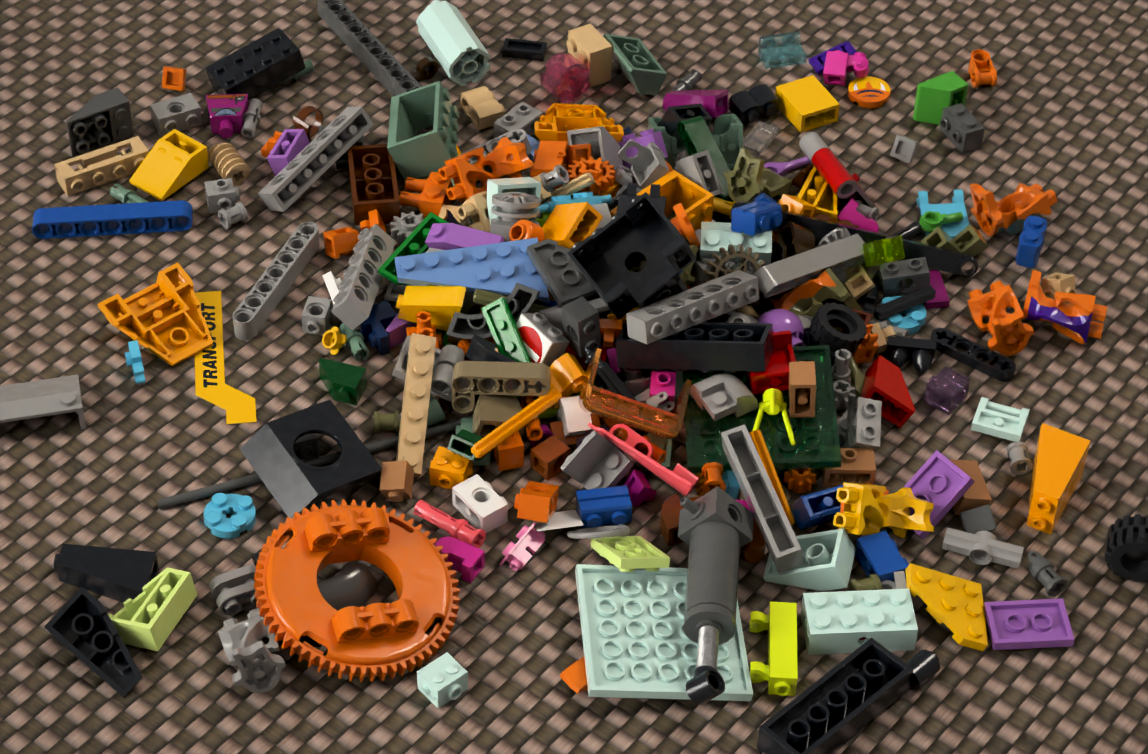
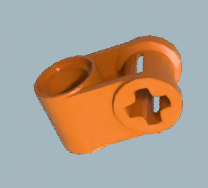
M982 49L972 51L968 68L972 86L974 88H977L979 85L996 86L997 72L993 66L990 54Z

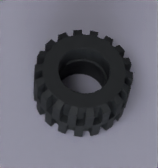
M1135 514L1132 517L1127 515L1124 516V519L1119 518L1115 520V524H1111L1109 527L1105 562H1107L1108 568L1113 569L1115 575H1121L1122 579H1131L1133 582H1148V515L1146 517L1141 516V514Z

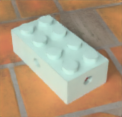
M909 588L803 593L801 619L808 655L853 653L870 638H873L889 651L915 650L918 627Z

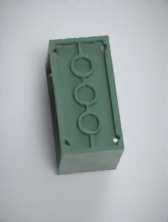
M440 81L391 97L387 149L405 182L407 177L418 179L430 175L431 171L438 172V169L445 165L444 161L458 155L456 144L458 143L457 131L459 126L457 118H459V111L456 105H452L450 93L447 88H443ZM433 126V131L417 136L418 130Z

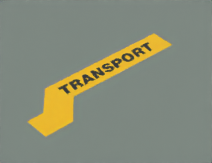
M221 291L196 292L195 295L199 300L200 310L203 317H205L213 341L212 346L194 355L196 396L226 410L227 424L256 422L255 398L225 384Z

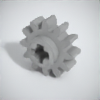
M411 211L410 214L401 212V218L394 216V222H390L391 238H397L398 244L404 242L424 220L423 214L421 213L417 216L414 214V211Z

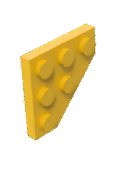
M910 563L905 571L907 588H909L912 596H919L927 605L926 610L940 625L944 623L954 633L952 638L959 645L984 651L988 646L982 585Z

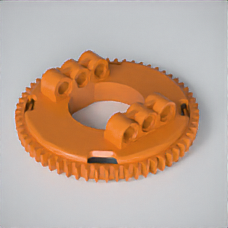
M342 499L339 506L332 500L330 507L325 502H322L320 509L313 504L311 512L307 508H303L302 514L294 512L293 519L287 517L285 524L280 522L278 530L274 529L272 535L267 537L266 544H263L255 567L254 598L257 599L256 607L260 609L259 616L264 617V625L269 626V634L276 633L275 642L283 641L282 649L289 647L291 649L290 656L298 654L299 662L304 659L307 660L308 668L314 664L318 666V673L322 669L328 670V677L334 672L338 673L339 679L343 675H348L349 681L353 679V676H358L360 682L363 681L364 677H369L370 681L373 682L375 676H378L383 681L386 674L393 679L396 672L403 676L406 669L412 672L415 666L420 668L423 662H428L431 656L436 655L438 649H441L444 642L448 639L458 616L456 614L459 610L458 604L460 601L458 597L460 589L456 588L459 581L454 579L456 571L451 570L453 563L446 562L448 554H441L443 546L435 547L436 538L428 539L430 531L420 532L422 525L414 527L412 525L413 518L406 522L404 520V513L399 517L395 516L396 509L388 513L386 512L385 505L379 508L376 507L374 502L371 508L366 507L364 500L361 506H357L354 499L351 505H347L346 501ZM362 560L377 566L389 576L395 585L398 600L391 604L379 602L365 607L348 606L337 611L321 595L317 585V575L329 564ZM441 617V623L437 622L431 633L427 635L425 632L432 625L434 619ZM308 636L324 645L328 650L327 655L324 656L323 651L313 647L306 641L301 643L300 638Z

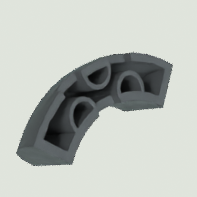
M515 284L514 289L506 299L515 323H517L521 314H526L531 310L540 291L523 284ZM455 312L447 331V335L462 339H472L474 334L481 338L492 337L483 313L471 315Z
M352 561L339 574L317 582L323 598L337 611L348 606L361 607L378 590L376 578L371 571L356 561Z

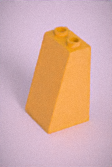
M1042 423L1033 460L1027 526L1048 534L1052 533L1083 475L1090 440Z

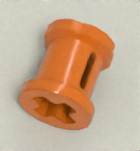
M718 462L703 465L701 471L705 479L703 484L704 493L706 494L717 486L725 491L726 484L722 479L724 474L723 465Z

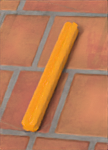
M557 388L550 389L547 394L536 399L475 443L471 448V452L476 458H481L556 404L562 398L561 392Z

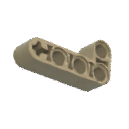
M460 361L453 368L452 407L458 413L465 414L471 412L475 405V394L543 396L550 390V368L543 363Z

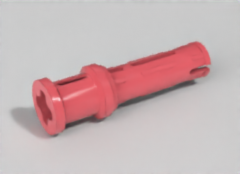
M419 500L414 507L415 515L445 530L451 537L477 548L483 545L486 538L485 530L470 526L465 519L457 520L424 500Z

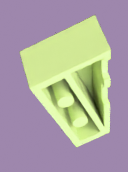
M167 567L143 586V592L135 599H127L120 611L115 615L109 614L124 644L159 651L198 595L190 572Z

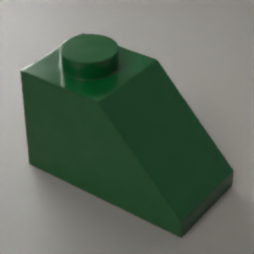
M320 358V379L332 398L343 403L357 405L367 387L366 368Z

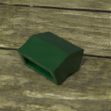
M464 429L457 435L452 434L447 450L472 461H481L487 455L476 458L471 452L473 445L483 437Z

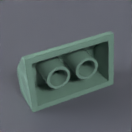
M605 33L603 37L612 45V58L627 76V79L634 85L636 91L645 96L648 94L657 95L667 73L639 38Z

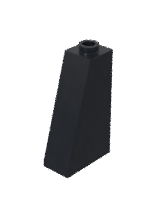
M62 544L60 553L56 554L54 558V569L58 570L59 581L79 588L83 587L88 591L123 603L127 599L131 598L133 600L143 592L142 587L155 578L159 571L157 553L150 551Z

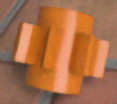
M804 462L789 465L788 471L784 473V482H788V489L795 493L811 491L812 484H815L816 474L812 473V466Z

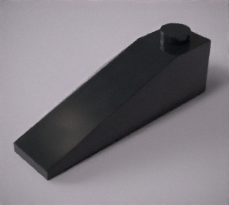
M81 587L44 626L54 638L123 698L143 679L104 606L85 588Z

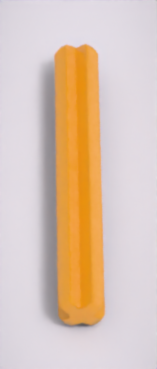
M759 429L749 432L750 437L790 524L793 525L795 523L762 433Z

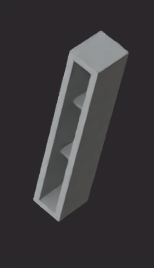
M745 424L721 432L723 450L747 504L754 514L755 522L778 573L803 565L801 546Z

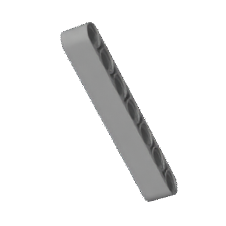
M304 222L297 227L235 310L232 316L234 334L237 339L250 340L257 334L317 252L320 243L319 229L316 223Z
M854 234L765 265L753 275L758 277L759 290L768 298L796 288L811 279H816L828 267L834 273L857 266L866 261L871 256L872 251L859 234Z

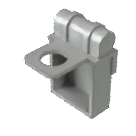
M629 140L618 152L619 158L631 164L630 171H632L641 189H645L669 171L663 151L654 142H650L644 147L634 140ZM636 147L638 153L634 157H627V149Z

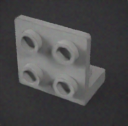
M593 430L583 439L580 446L566 458L560 469L589 490L615 487L635 464L618 447Z

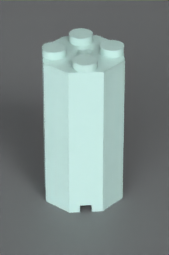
M432 1L416 21L418 32L450 80L461 86L467 85L466 82L469 81L473 83L479 82L490 70V64L488 63V59L490 60L489 53L457 7L447 1Z

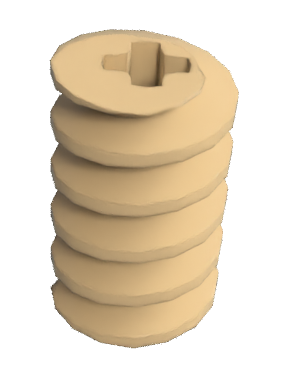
M222 143L209 148L208 159L223 179L232 178L234 187L242 185L250 174V168L234 146L230 143Z

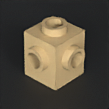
M1055 272L1041 278L1044 295L1056 300L1055 291L1076 293L1075 275Z

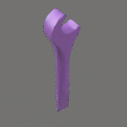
M805 156L790 162H768L764 164V167L784 176L794 169L811 164V161Z

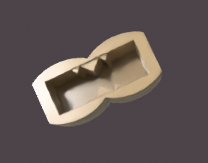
M486 86L461 93V107L478 130L494 126V122L505 115L503 105L498 103L494 93L489 91Z

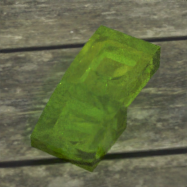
M902 235L863 244L866 267L905 258Z

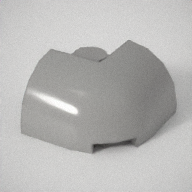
M716 374L690 387L692 398L702 411L707 410L714 421L732 413L737 418L758 408L757 399L749 388L738 377L731 374Z

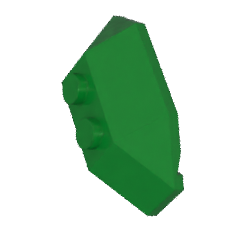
M430 212L384 262L377 273L397 285L410 286V284L398 283L394 257L425 253L429 249L425 241L432 224L449 222Z

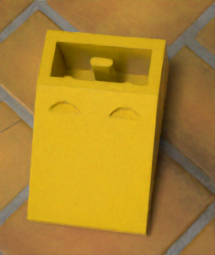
M173 129L157 141L132 175L129 183L163 201L209 168L207 146Z

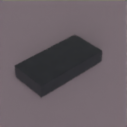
M505 38L502 57L544 61L547 42Z

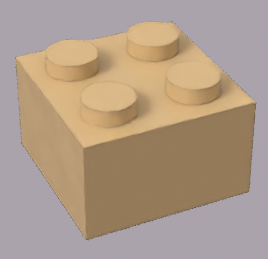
M591 23L569 30L567 40L568 57L566 59L568 68L573 70L580 81H583L589 88L611 81L612 45Z

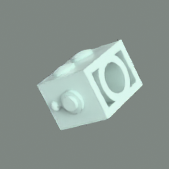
M446 652L417 671L418 690L439 709L468 690V671Z

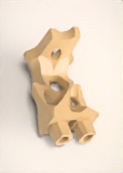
M538 175L532 178L541 182L540 198L542 205L552 195L544 189L542 179ZM487 191L472 195L456 212L462 220L469 218L471 225L468 226L469 228L490 233Z

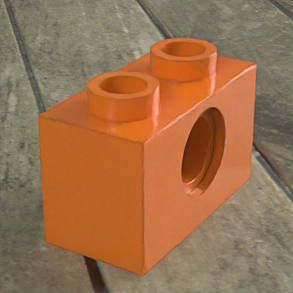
M529 481L524 488H521L520 494H516L514 509L518 510L517 518L548 523L557 509L559 486Z

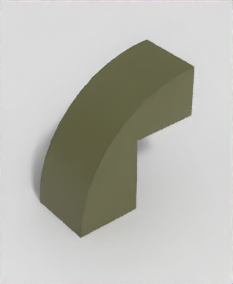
M971 224L954 238H951L938 226L921 240L923 244L972 256L983 252L989 247L981 233Z

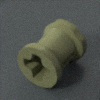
M395 410L394 413L384 414L374 411L375 434L386 430H395L396 433H399V410Z
M876 573L860 580L850 579L848 583L849 591L882 590L881 581Z

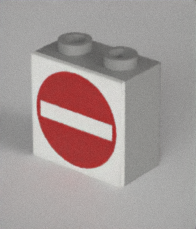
M542 313L521 314L516 323L532 363H543L550 367L555 360L564 354L570 343L563 336L562 331L554 327Z

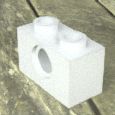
M478 474L452 487L453 506L476 529H483L488 533L508 522L509 506L504 497L499 496L493 490L490 483L484 481Z

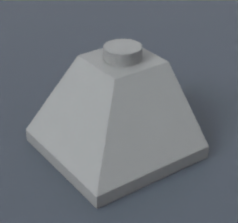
M604 126L567 131L569 145L589 143L591 144L593 160H597L599 157L602 158V162L608 160L609 165H614V170H617L619 165L623 166V161L618 156L621 146Z

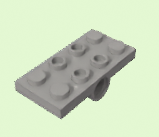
M407 335L392 373L393 376L404 381L406 378L410 343L409 335ZM446 345L442 350L435 348L430 393L452 402L454 365L465 359V353L461 348L455 345Z

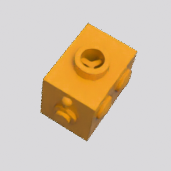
M438 446L434 458L430 462V485L452 489V487L473 475V461L447 450L445 447Z

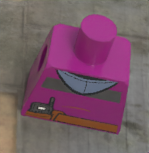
M248 94L206 95L211 132L220 134L223 138H230L233 133H241L244 124L243 115L247 112L249 105Z

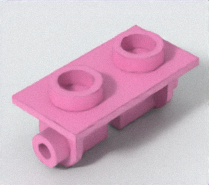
M534 521L530 527L524 525L515 536L519 539L518 542L514 544L511 541L503 550L502 554L505 557L499 564L500 566L507 561L513 571L524 568V565L533 556L525 549L534 554L545 542V533L534 528L538 521Z

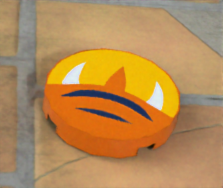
M866 76L853 79L849 83L847 95L850 101L853 103L854 101L857 102L860 107L879 108L889 101L891 88L888 83L880 78Z

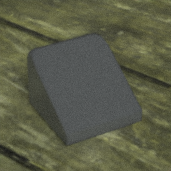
M989 504L959 513L965 532L976 534L978 531L991 532L996 529Z

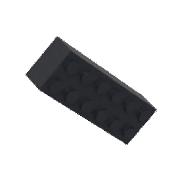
M626 322L616 339L618 368H626L629 371L638 369H650L651 371L674 369L677 372L699 370L703 373L713 370L724 371L725 373H735L737 371H748L749 373L750 371L765 372L774 352L773 325L768 323L702 322L650 344H644L628 337Z
M870 638L759 727L757 748L764 754H832L910 689L913 668L873 638Z

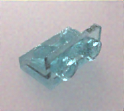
M799 31L759 38L758 55L766 69L806 63L807 56L800 45L801 34Z

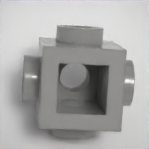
M232 178L204 182L209 214L218 213L221 209L227 210L234 207L236 200H240L238 186H233Z

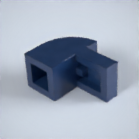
M388 300L374 304L369 317L360 324V333L364 337V343L370 342L372 348L376 347L381 356L390 353L389 335L386 329L397 315Z

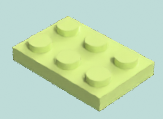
M641 536L591 539V548L597 551L600 556L609 560V563L614 564L622 572H634L635 569L641 568L646 571L656 572L660 568H669L670 557Z

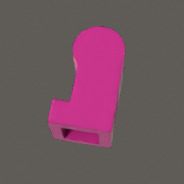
M853 198L837 216L840 220H848L852 224L858 225L860 229L877 233L879 231L876 220L866 218L856 209L859 203Z
M450 536L442 537L436 542V546H443L441 554L449 555L446 562H452V569L462 573V580L472 583L485 567V551Z

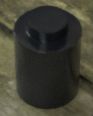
M922 649L906 662L907 665L913 668L910 689L918 690L940 670L939 659L932 651Z

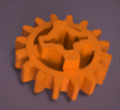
M590 156L589 160L582 157L580 162L574 160L573 165H568L569 182L585 173H591L594 178V184L580 190V192L596 191L598 194H601L602 189L608 191L609 186H614V165H609L608 160L602 162V158L599 157L597 160H593V156Z

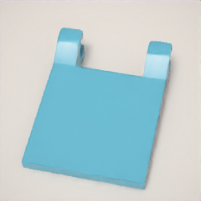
M962 189L953 190L952 203L929 204L927 191H918L916 203L920 209L921 216L928 211L947 215L958 212L963 214V221L943 224L941 226V229L951 238H954L970 225ZM925 231V235H926V236L931 233V232Z

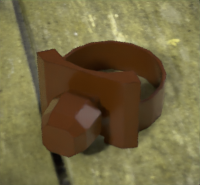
M313 106L303 108L297 117L293 116L294 129H304L309 142H311L310 137L319 131V126H322V112ZM315 111L316 117L312 126L304 122L306 117Z

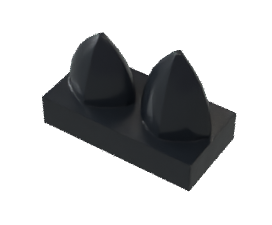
M888 336L886 354L890 362L899 368L905 364L908 357H912L915 369L920 375H923L932 364L937 341Z

